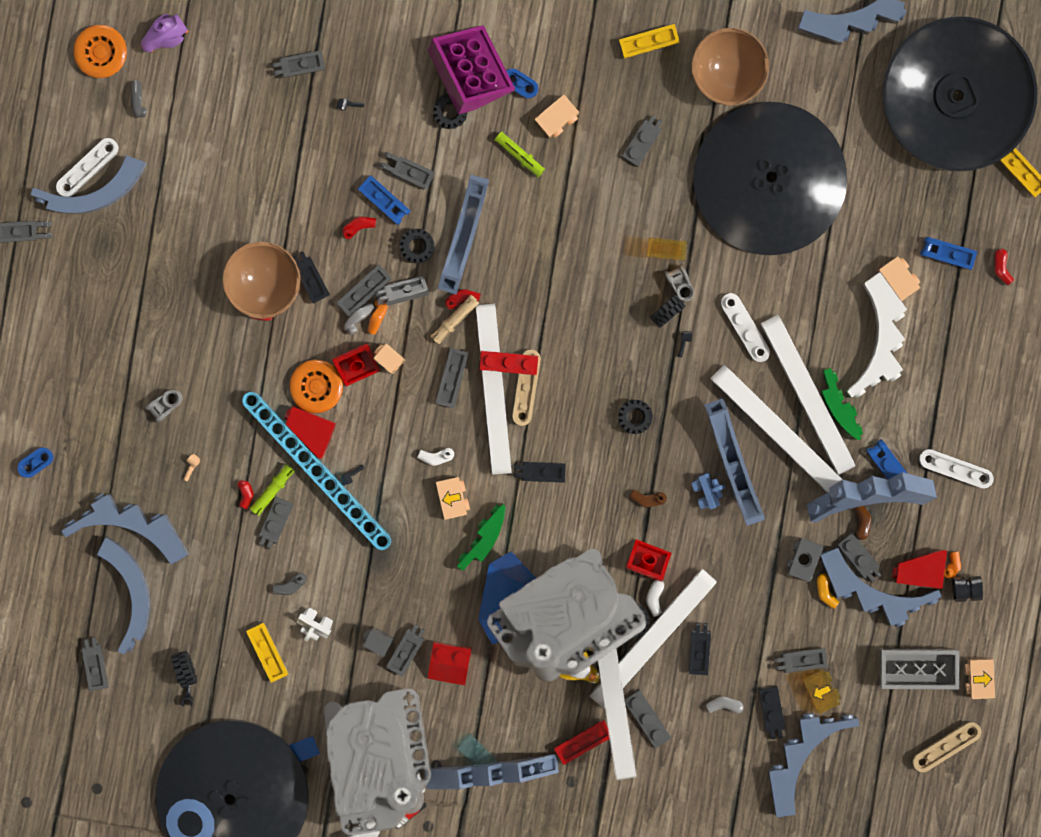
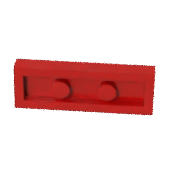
M480 351L479 370L537 375L539 356Z
M601 720L554 747L563 765L610 739L609 729L605 720Z

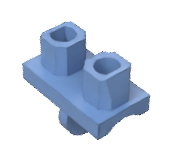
M709 473L700 476L699 479L692 482L695 492L704 491L705 497L698 499L701 509L710 508L711 510L720 506L718 498L723 497L721 489L726 488L725 484L719 485L717 479L711 480Z

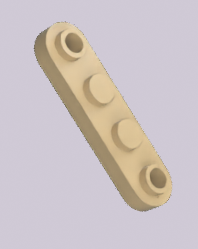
M527 350L523 355L539 356L537 375L519 374L513 420L520 426L527 425L532 418L541 361L539 353L535 350ZM519 413H525L526 418L520 420L518 417Z
M967 722L920 751L913 757L912 763L914 768L919 772H927L977 741L981 736L980 726L974 722ZM969 728L974 729V733L971 735L967 732ZM925 759V764L919 765V760Z

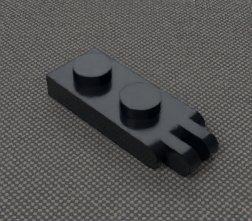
M302 251L300 255L303 260L299 261L297 255H294L293 258L300 272V280L312 303L315 304L330 296V293L311 257H306Z
M522 462V466L514 465V469H521V473H514L513 477H521V481L565 483L566 463Z
M696 622V629L691 631L688 674L708 676L711 631H707L708 623H704L703 631H701L700 623Z
M778 686L758 689L766 733L770 732L771 740L775 739L774 731H778L779 738H783L782 730H785Z

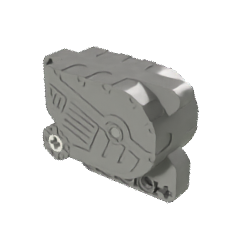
M587 550L577 558L567 559L552 567L545 574L501 601V608L488 618L490 631L512 663L517 666L532 668L539 680L553 681L561 673L567 675L580 673L641 632L646 626L645 616L633 598L629 595L617 593L614 579H612L606 568L602 565V557L598 550ZM636 618L637 620H640V623L637 624L633 620ZM497 621L498 623H500L502 628L501 631L496 625H494V622ZM620 628L626 630L624 635H617L616 631ZM506 636L513 637L509 643H504L503 639ZM607 639L610 642L607 646H601L599 644L600 641ZM592 650L594 653L591 657H585L583 655L584 652ZM570 661L577 662V666L574 668H569L567 664Z
M403 689L385 693L378 703L364 701L350 703L344 707L336 702L328 703L324 708L327 729V752L331 765L336 811L340 815L343 832L355 836L396 828L406 814H413L420 810L424 803L422 791L431 779V768L419 695L412 689ZM409 693L412 696H414V698L411 699V704L414 707L416 706V708L406 709V707H410V703L407 700H405V698L408 697ZM412 712L417 713V720L415 722L408 721V715ZM415 731H419L421 735L420 739L416 742H413L411 740V734ZM418 750H421L424 754L420 761L414 759V754ZM424 769L427 776L425 779L419 780L417 773L419 770ZM369 818L375 820V826L371 829H368L366 826V821ZM350 822L361 824V827H354L353 831L347 829Z

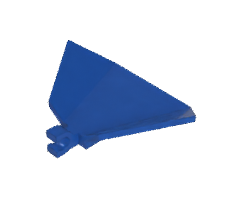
M512 551L494 560L488 567L478 620L492 645L498 641L488 626L489 616L501 608V601L537 579ZM497 621L494 622V625H496L501 631L502 628L500 623H498Z

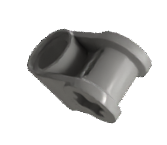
M680 264L678 268L664 273L677 297L682 302H689L694 295V290L685 268ZM682 288L690 290L691 294L688 298L681 297L680 290Z
M169 390L152 401L145 409L153 414L156 418V423H158L182 403L183 396L177 390ZM171 393L177 396L175 404L170 403L168 400Z

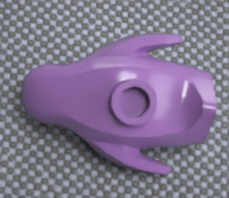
M164 14L156 19L145 37L141 40L142 50L153 53L155 49L172 48L179 45L184 39L181 36L189 32L177 14L168 17V14Z

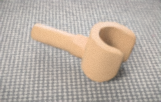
M192 454L186 461L190 464V467L183 479L185 481H188L192 471L200 463L199 457L195 454Z

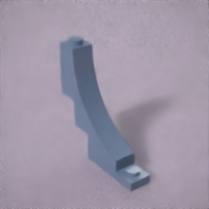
M557 754L488 764L432 768L431 779L427 784V789L460 790L472 786L521 783L559 773Z

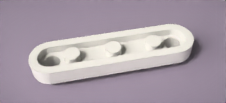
M105 138L99 142L57 182V192L64 197L73 196L116 156L119 150L116 141ZM108 145L112 146V150L110 152L106 151V147ZM66 184L70 185L69 191L64 190Z
M733 293L726 294L721 300V307L750 356L757 362L767 360L770 355V349L741 300ZM729 299L734 301V306H728L727 302ZM758 349H763L764 354L762 356L757 354Z
M929 449L924 450L919 456L921 466L979 488H988L993 483V474L987 469ZM928 455L932 457V460L929 463L925 461V458ZM981 475L986 477L984 482H981L979 479Z

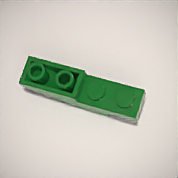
M831 368L822 370L827 389L820 392L829 412L848 435L855 440H860V435L863 434L860 423L857 424L855 416H857L855 406H851L850 402L842 404L844 396L842 390H838L836 382H838L836 371H832Z
M497 504L490 512L492 516L487 521L484 518L477 526L479 528L477 533L483 538L481 540L477 538L470 545L473 549L468 554L464 552L458 558L459 564L457 567L463 571L475 557L482 562L488 555L502 528L506 505L502 504L499 506Z

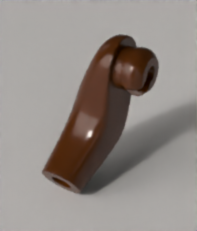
M635 489L629 496V498L642 507L663 505L667 500L663 492L644 495Z
M864 506L853 508L858 517L855 536L858 540H864L869 535L872 520L867 509Z

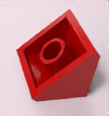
M369 344L362 345L332 359L346 387L381 371L377 361L374 359V354Z
M636 539L625 567L662 582L672 553Z

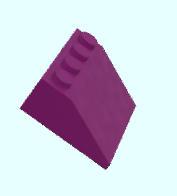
M484 25L432 39L427 51L458 115L476 110L515 90Z

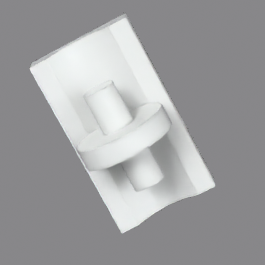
M308 608L304 614H300L297 621L298 624L303 626L300 632L306 635L304 641L308 642L310 638L317 641L319 636L327 639L330 635L333 621L324 616L320 624L315 622L314 618L317 612L311 608Z

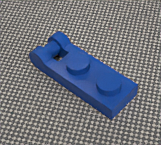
M371 175L358 189L397 225L402 222L401 219L405 214L408 215L411 212ZM395 206L400 209L396 214L391 212Z
M925 237L924 249H921L920 256L969 270L973 269L978 251ZM932 245L938 246L936 253L931 252Z
M882 439L873 448L870 447L866 450L887 480L902 472L907 473ZM883 451L885 455L879 459L877 454Z

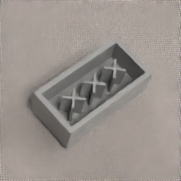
M879 648V687L881 689H959V650Z

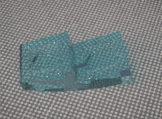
M471 733L457 746L473 765L499 762Z

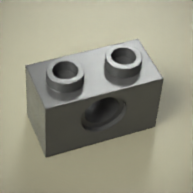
M800 538L799 541L796 540L792 551L795 553L792 559L789 558L785 568L788 570L787 574L811 582L823 546ZM801 554H807L808 562L806 564L799 563L798 558Z
M374 626L372 630L368 629L362 639L365 642L363 647L384 657L394 637Z

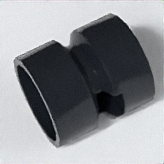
M969 576L968 580L964 577L953 578L952 589L955 602H966L968 598L971 601L983 600L981 576Z

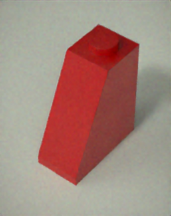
M294 406L292 409H288L284 418L287 420L286 425L318 458L323 459L337 423Z
M936 550L896 563V567L892 569L894 582L942 589L947 550Z

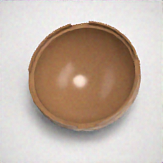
M725 28L714 31L700 42L693 55L692 75L695 84L706 98L717 104L730 106L746 103L763 89L768 78L769 59L764 46L754 35L742 29Z
M254 242L241 247L230 257L224 269L223 288L229 302L242 314L259 319L271 318L286 311L296 299L300 289V272L296 261L282 247L273 243Z

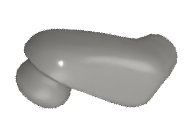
M370 303L356 310L344 324V330L348 331L349 335L355 334L358 331L355 325L374 313V306Z
M720 696L706 704L710 713L720 709H727L738 714L744 708L742 702L726 696Z

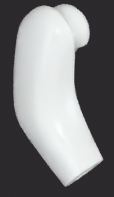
M445 448L433 454L420 450L417 458L429 465L436 466L452 460L454 451L450 448Z
M653 581L646 596V603L653 617L662 613L659 597L665 586L663 581Z

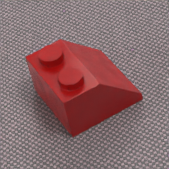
M434 641L427 679L465 686L472 648Z

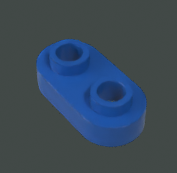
M517 69L507 70L509 77H516V81L512 82L515 88L514 92L526 99L534 98L537 95L538 84L533 79ZM531 86L533 90L528 93L525 91V88Z
M48 448L37 449L20 461L18 464L19 474L25 478L35 476L53 462V452ZM43 453L47 455V460L45 461L41 459ZM28 464L32 467L30 472L25 469Z

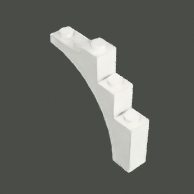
M877 273L862 284L871 299L875 311L877 324L876 343L866 370L857 382L845 391L850 398L853 396L858 398L866 392L864 388L869 385L871 387L875 386L881 381V376L885 381H895L901 376L900 372L903 370L890 350L895 352L903 346L901 342L905 339L892 320H895V322L899 321L905 316L903 312L907 309L881 273Z

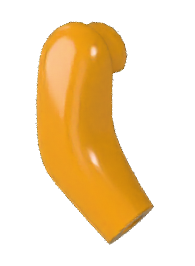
M821 573L817 577L818 596L820 600L835 609L839 601L830 591L829 576L827 573Z

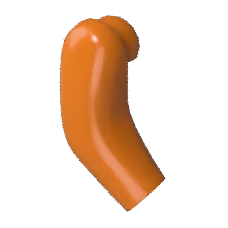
M377 300L374 303L377 309L372 314L367 329L372 335L377 333L388 309L386 303L379 305Z

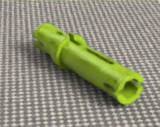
M503 131L495 138V142L500 144L521 163L523 168L526 167L537 178L545 171V168L533 159L532 154H527L506 136Z
M285 464L276 477L273 476L272 482L250 507V510L260 516L278 491L286 486L285 483L295 470Z

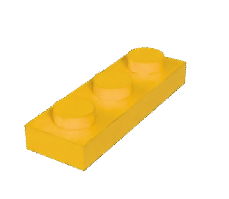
M675 24L619 40L624 59L680 43Z
M1016 148L999 160L1033 198L1041 193V175Z
M265 623L247 630L246 632L270 682L272 683L289 675Z

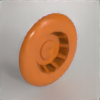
M94 25L86 28L79 34L74 44L73 55L77 66L83 73L94 78H106L114 75L122 68L126 60L127 47L122 35L117 30L107 25Z
M309 360L295 369L290 379L289 389L291 397L298 407L310 413H322L330 410L338 403L343 391V382L338 370L332 364L323 360ZM317 371L322 372L321 376L317 375ZM313 372V376L309 377L308 374ZM306 377L307 381L305 383L302 382L303 379Z

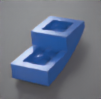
M314 736L289 744L300 762L320 754Z

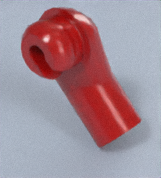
M240 480L237 488L240 489L243 497L239 506L247 509L254 496V491L248 481Z

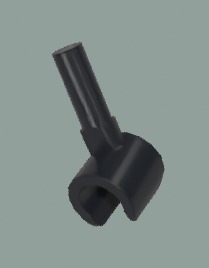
M343 98L339 99L336 108L346 111L347 105L364 108V103L352 102Z
M691 331L682 332L678 357L682 358L686 342H692Z
M360 465L353 471L342 475V484L352 483L351 476L356 475L365 467Z
M191 685L186 687L185 696L181 701L183 707L185 705L184 700L186 699L190 700V707L193 705L194 698L191 696Z

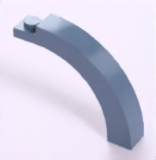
M126 155L115 177L104 187L88 195L61 197L36 188L32 189L31 195L35 196V201L46 204V201H48L46 209L59 213L85 214L99 211L124 197L137 183L147 163Z
M471 175L469 178L455 234L441 274L439 290L457 294L489 184L488 179Z
M106 537L97 555L107 560L120 572L127 583L132 601L130 625L118 649V652L125 655L128 651L131 652L136 644L133 641L134 638L140 641L144 637L150 617V593L144 573L134 557L118 542L110 537Z

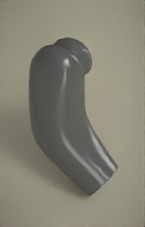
M134 80L131 82L133 114L136 118H139V116L145 117L147 109L146 107H141V82Z
M299 572L287 584L273 585V594H294L305 584L306 575Z

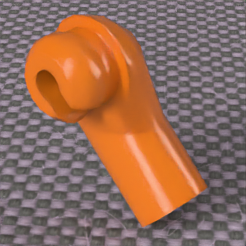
M959 551L949 553L951 563L945 568V578H954L961 570Z

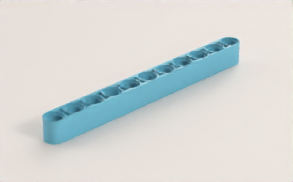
M246 393L242 401L249 412L377 549H387L391 545V537L294 434L258 393ZM250 395H254L257 398V403L254 406H250L247 403V398ZM263 409H267L270 412V417L267 420H263L260 417ZM276 423H280L283 426V431L280 434H276L273 431ZM289 437H293L296 440L294 448H289L286 445ZM302 451L309 454L307 462H302L299 459ZM315 465L322 468L320 476H315L312 473ZM329 479L335 482L333 490H328L325 487V483ZM342 493L348 496L349 500L346 504H341L338 501V497ZM353 508L361 510L360 518H354L351 515ZM366 522L374 524L373 532H367L364 529ZM379 536L387 538L388 543L386 546H380L377 543Z

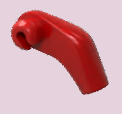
M364 216L354 218L342 229L343 237L351 239L361 229L375 228L376 218Z
M1001 248L995 252L994 272L1008 286L1014 281V278L1006 268L1008 253L1005 249Z
M467 289L459 290L457 294H452L446 298L445 306L448 309H454L470 295L479 302L481 293Z

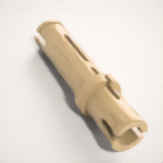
M470 295L447 320L444 319L442 325L431 335L434 338L433 340L440 344L450 332L453 333L455 327L479 304L476 301L477 299Z

